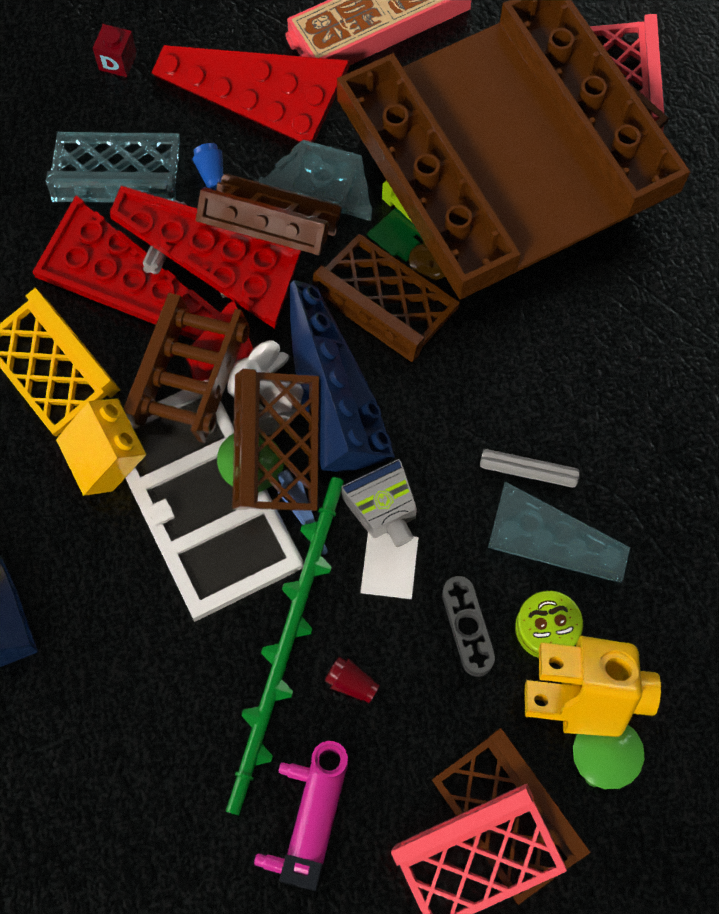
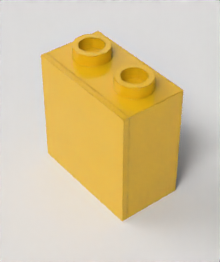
M118 399L88 401L56 439L83 496L113 492L146 456Z

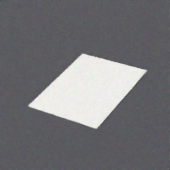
M368 532L361 593L412 599L418 537H414L402 546L395 547L388 533L373 538Z

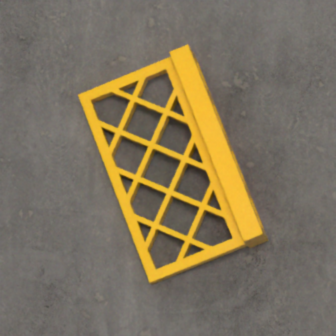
M34 288L26 295L28 301L0 323V337L11 336L9 351H0V368L50 432L57 437L88 401L102 400L106 395L111 398L121 389L51 303ZM31 312L36 318L34 331L19 330L21 320ZM42 326L47 332L41 331ZM18 336L33 337L30 353L16 352ZM40 338H52L54 340L52 354L38 353ZM60 349L64 352L65 355L59 354ZM15 358L29 359L27 375L15 374L13 372ZM37 359L51 360L49 376L34 375ZM58 361L72 362L71 377H56ZM80 372L84 378H78V373ZM33 381L48 382L45 398H34L31 395ZM55 382L70 383L68 400L53 399ZM77 384H89L95 391L84 401L75 400ZM39 404H44V410ZM67 405L65 417L57 424H54L50 419L51 406Z

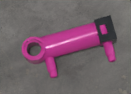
M335 741L320 743L312 753L310 768L293 763L283 762L280 764V774L306 782L285 859L269 854H257L254 864L263 867L265 870L280 873L279 881L281 883L317 892L345 774L348 769V756L341 744ZM326 753H334L340 758L339 766L332 771L325 770L320 766V759Z

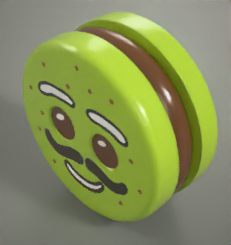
M542 591L532 595L524 602L516 618L515 630L521 646L529 654L539 658V646L541 643L575 646L582 634L583 619L578 606L571 598L556 591Z

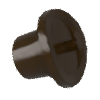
M424 241L422 245H417L411 249L409 264L413 271L426 280H439L445 277Z

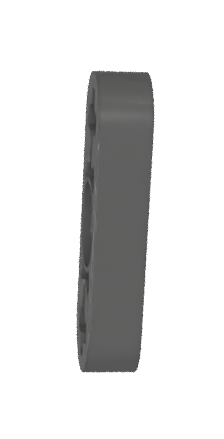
M455 576L450 578L444 585L442 592L443 602L465 671L472 676H484L491 670L494 664V651L473 584L465 577ZM453 586H458L460 590L467 591L464 594L463 603L465 608L472 605L473 609H463L454 614L453 610H459L460 605L456 596L450 597L449 595L453 592ZM464 617H471L477 622L478 630L472 635H465L459 630L458 622ZM482 638L483 642L477 643V649L480 656L486 655L488 658L484 661L482 668H478L477 663H470L469 660L474 654L472 645L464 647L463 643H473Z

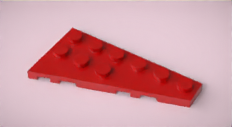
M164 45L152 70V74L312 148L337 95V78L346 75L351 63L349 60Z
M120 186L110 210L112 220L275 329L302 253L301 250L195 221L197 208Z
M77 195L74 197L33 270L35 278L155 325L168 293L180 295L189 308V313L213 319L220 313L192 289L189 290L180 283L169 270L161 268L160 272L155 275L151 272L146 273L143 270V260L147 252L120 230L117 231L105 221L102 215L90 209ZM186 326L182 328L180 334L196 340L204 330Z

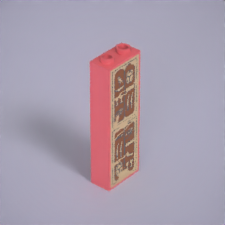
M327 0L287 18L288 32L285 35L291 49H296L302 57L349 60L352 65L470 10L471 0Z

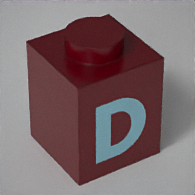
M106 24L102 25L93 46L98 68L100 71L127 77L137 55L132 31Z

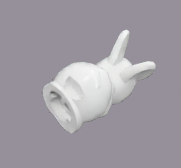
M269 340L260 343L252 349L249 357L234 363L227 382L228 393L234 397L235 374L240 370L256 369V372L275 373L288 361L289 355L279 352L280 345L275 341ZM260 381V394L268 403L281 393L272 382ZM281 382L285 387H287L290 384ZM295 384L289 392L301 404L304 391L300 384ZM285 396L272 406L285 421L297 410ZM259 403V412H260L261 410L264 409V407ZM268 411L259 418V427L266 435H271L280 426Z

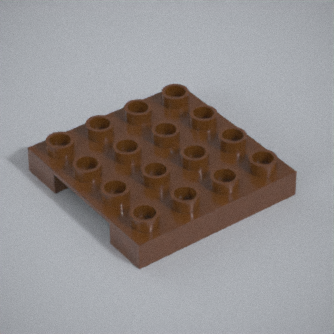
M509 0L503 3L500 23L402 67L394 53L337 78L338 102L459 300L681 192L690 174V170L572 0Z

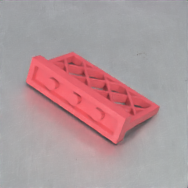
M657 14L644 15V22L590 26L596 36H604L609 40L604 45L606 51L614 44L625 51L617 60L612 56L610 57L619 70L627 76L626 80L629 83L633 80L640 85L642 89L639 92L664 113ZM638 33L639 38L631 46L621 40L625 34ZM630 55L640 61V64L633 71L622 64ZM651 111V116L657 121L659 117Z
M524 784L395 844L391 850L396 865H400L422 914H433L429 907L433 893L454 901L450 914H474L567 871L565 863L538 810L528 784ZM530 811L537 825L532 839L511 831L515 818ZM509 821L507 829L498 826ZM493 830L505 835L499 854L477 846L481 833ZM539 831L545 844L536 841ZM476 836L474 844L465 842L466 840ZM509 837L530 845L524 864L502 856ZM458 845L471 850L465 870L444 862L449 848ZM537 847L550 852L555 866L545 871L528 866L533 848ZM442 852L440 860L431 857ZM475 852L496 860L490 879L469 872ZM421 861L438 866L432 884L417 880L411 866ZM500 862L521 870L516 884L508 887L494 881ZM441 868L462 876L456 895L435 887ZM525 872L534 875L523 880ZM466 878L487 885L483 899L473 902L460 897ZM491 888L500 890L489 896ZM422 889L429 891L427 899L425 898ZM458 903L466 906L455 911Z

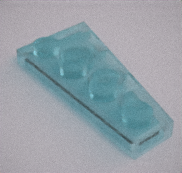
M507 482L504 483L488 548L615 582H622L630 547Z

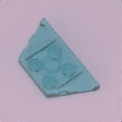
M302 140L292 149L289 155L284 156L275 164L276 168L265 178L261 176L257 180L259 183L339 204L342 206L341 213L371 221L372 207L370 206L361 155Z

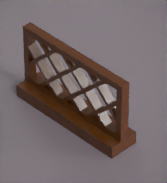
M358 234L326 267L321 265L313 274L312 285L319 288L326 303L412 363L420 355L421 348L460 305L459 301L361 234ZM360 246L370 253L371 259L354 260L353 252ZM389 266L395 270L396 276L379 277L378 267ZM372 267L374 277L357 278L355 268ZM350 268L352 278L340 279L333 272L336 269ZM397 284L399 295L382 296L381 285ZM403 284H415L420 288L421 294L405 295ZM358 286H375L377 296L366 297L359 292ZM440 301L447 308L444 312H430L428 302ZM423 302L424 313H408L406 303ZM401 303L402 314L389 313L384 309V304ZM410 321H426L427 330L422 335L410 327Z
M242 369L235 374L232 509L317 511L319 376L256 372V369ZM260 381L272 382L281 393L268 403L260 394ZM281 382L290 384L287 387H285ZM296 383L309 384V399L303 405L289 392ZM283 396L297 409L286 421L272 407ZM259 403L264 407V409L261 410L260 412H259ZM308 405H309V413L305 410V408H306ZM267 411L280 425L269 437L259 427V418ZM298 414H301L309 423V432L302 438L288 425ZM283 429L296 442L285 455L271 441ZM259 437L264 441L260 446ZM308 438H309V447H308V446L306 445V443H305V441H306ZM266 445L280 459L268 471L259 462V452ZM299 447L309 456V464L302 472L288 459ZM282 463L296 476L285 488L271 475ZM258 470H259V471L262 473V475H263L259 480H258ZM307 472H308V480L304 477V475H305ZM266 479L279 492L271 502L258 501V486ZM299 480L308 489V503H297L287 493ZM282 497H284L287 502H278V501H279Z
M501 728L432 779L456 816L468 811L470 802L478 804L488 802L470 798L474 776L494 780L492 799L497 797L499 781L514 783L517 788L528 784L538 810L554 839L555 845H558L567 857L564 861L566 868L568 869L591 853ZM488 748L497 759L495 776L474 772L476 757ZM471 761L470 771L460 770ZM501 766L510 778L499 777ZM454 773L469 775L466 797L451 795L443 781ZM455 800L465 801L464 812ZM520 816L515 818L513 830L515 833L518 832ZM487 830L485 831L487 832L485 842L480 837L477 846L490 851L491 833L503 834ZM540 834L536 841L545 843ZM523 835V836H526V837L531 838V839H532V837H533V836ZM512 838L509 858L514 860L516 839ZM538 848L536 863H528V866L537 870L551 868L539 865L542 849ZM485 856L491 867L494 869L496 860ZM499 864L496 874L505 886L510 887L514 885L511 881L512 866L508 865V872L506 874ZM557 876L512 897L519 905Z

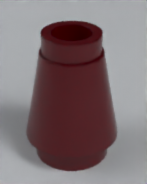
M338 657L324 680L331 685L330 689L364 700L367 703H370L379 688V684L374 682L372 678L349 658L344 660Z

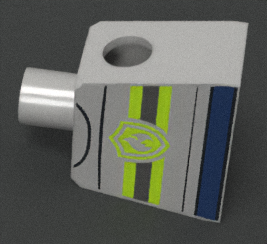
M399 459L342 486L344 502L373 538L389 533L395 547L402 546L414 538L406 523L416 518L417 509Z

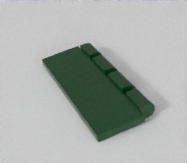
M397 208L392 210L366 234V237L394 258L398 255V258L403 262L409 260L411 249L421 245L420 242H423L414 224Z

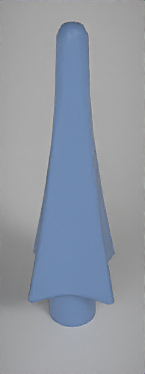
M289 469L277 475L283 488L294 479ZM299 480L287 493L297 503H308L304 485ZM293 511L302 525L315 522L312 511ZM324 545L322 555L327 553L326 545Z

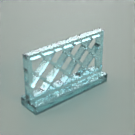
M57 132L51 171H47L46 177L52 202H72L76 195L84 202H114L120 186L167 200H176L175 183L180 145L179 133ZM64 143H78L80 147L68 153L64 149ZM100 143H107L111 146L102 153H98L94 149ZM129 144H139L141 146L132 154L124 149ZM160 144H172L171 148L163 154L154 149ZM86 152L94 157L84 165L76 160ZM118 152L124 159L113 166L107 159ZM149 153L155 159L144 166L138 159ZM70 163L77 169L75 171H60ZM100 164L108 169L105 172H90ZM131 164L138 169L137 172H121ZM161 165L169 170V173L152 172Z

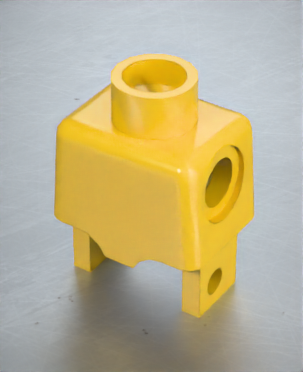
M586 636L579 637L576 647L549 643L540 644V680L562 682V684L529 680L525 683V717L563 721L564 733L619 737L624 733L633 714L654 716L659 708L661 696L659 674L640 671L639 651L635 645ZM549 663L558 664L560 669L552 668ZM535 700H542L546 706L537 705Z

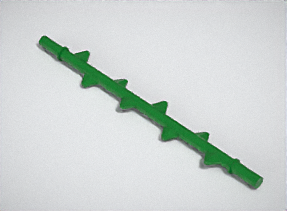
M331 478L323 506L318 511L320 513L318 521L302 525L300 530L311 543L299 581L284 583L282 586L283 592L292 603L279 644L263 647L261 654L272 666L258 707L242 711L241 716L252 729L239 770L235 772L237 777L226 808V812L240 815L250 780L253 781L254 779L252 774L255 765L271 762L273 757L262 742L275 701L291 698L293 691L282 678L295 637L310 635L312 632L311 626L302 615L314 577L328 574L332 568L321 554L332 519L337 514L335 509L344 481L340 478Z

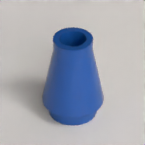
M214 143L202 144L194 149L192 160L206 187L216 190L217 183L221 182V178L224 175L222 151Z

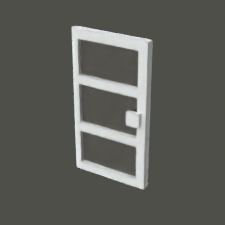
M182 390L158 403L197 413L203 395ZM221 401L216 412L217 421L215 429L211 434L208 433L205 443L199 442L190 431L192 425L155 415L147 418L144 427L131 423L146 456L127 475L126 481L194 622L303 569L304 561L277 510L232 509L233 487L223 479L217 466V454L221 444L227 437L234 434V426ZM267 490L258 492V501H272Z

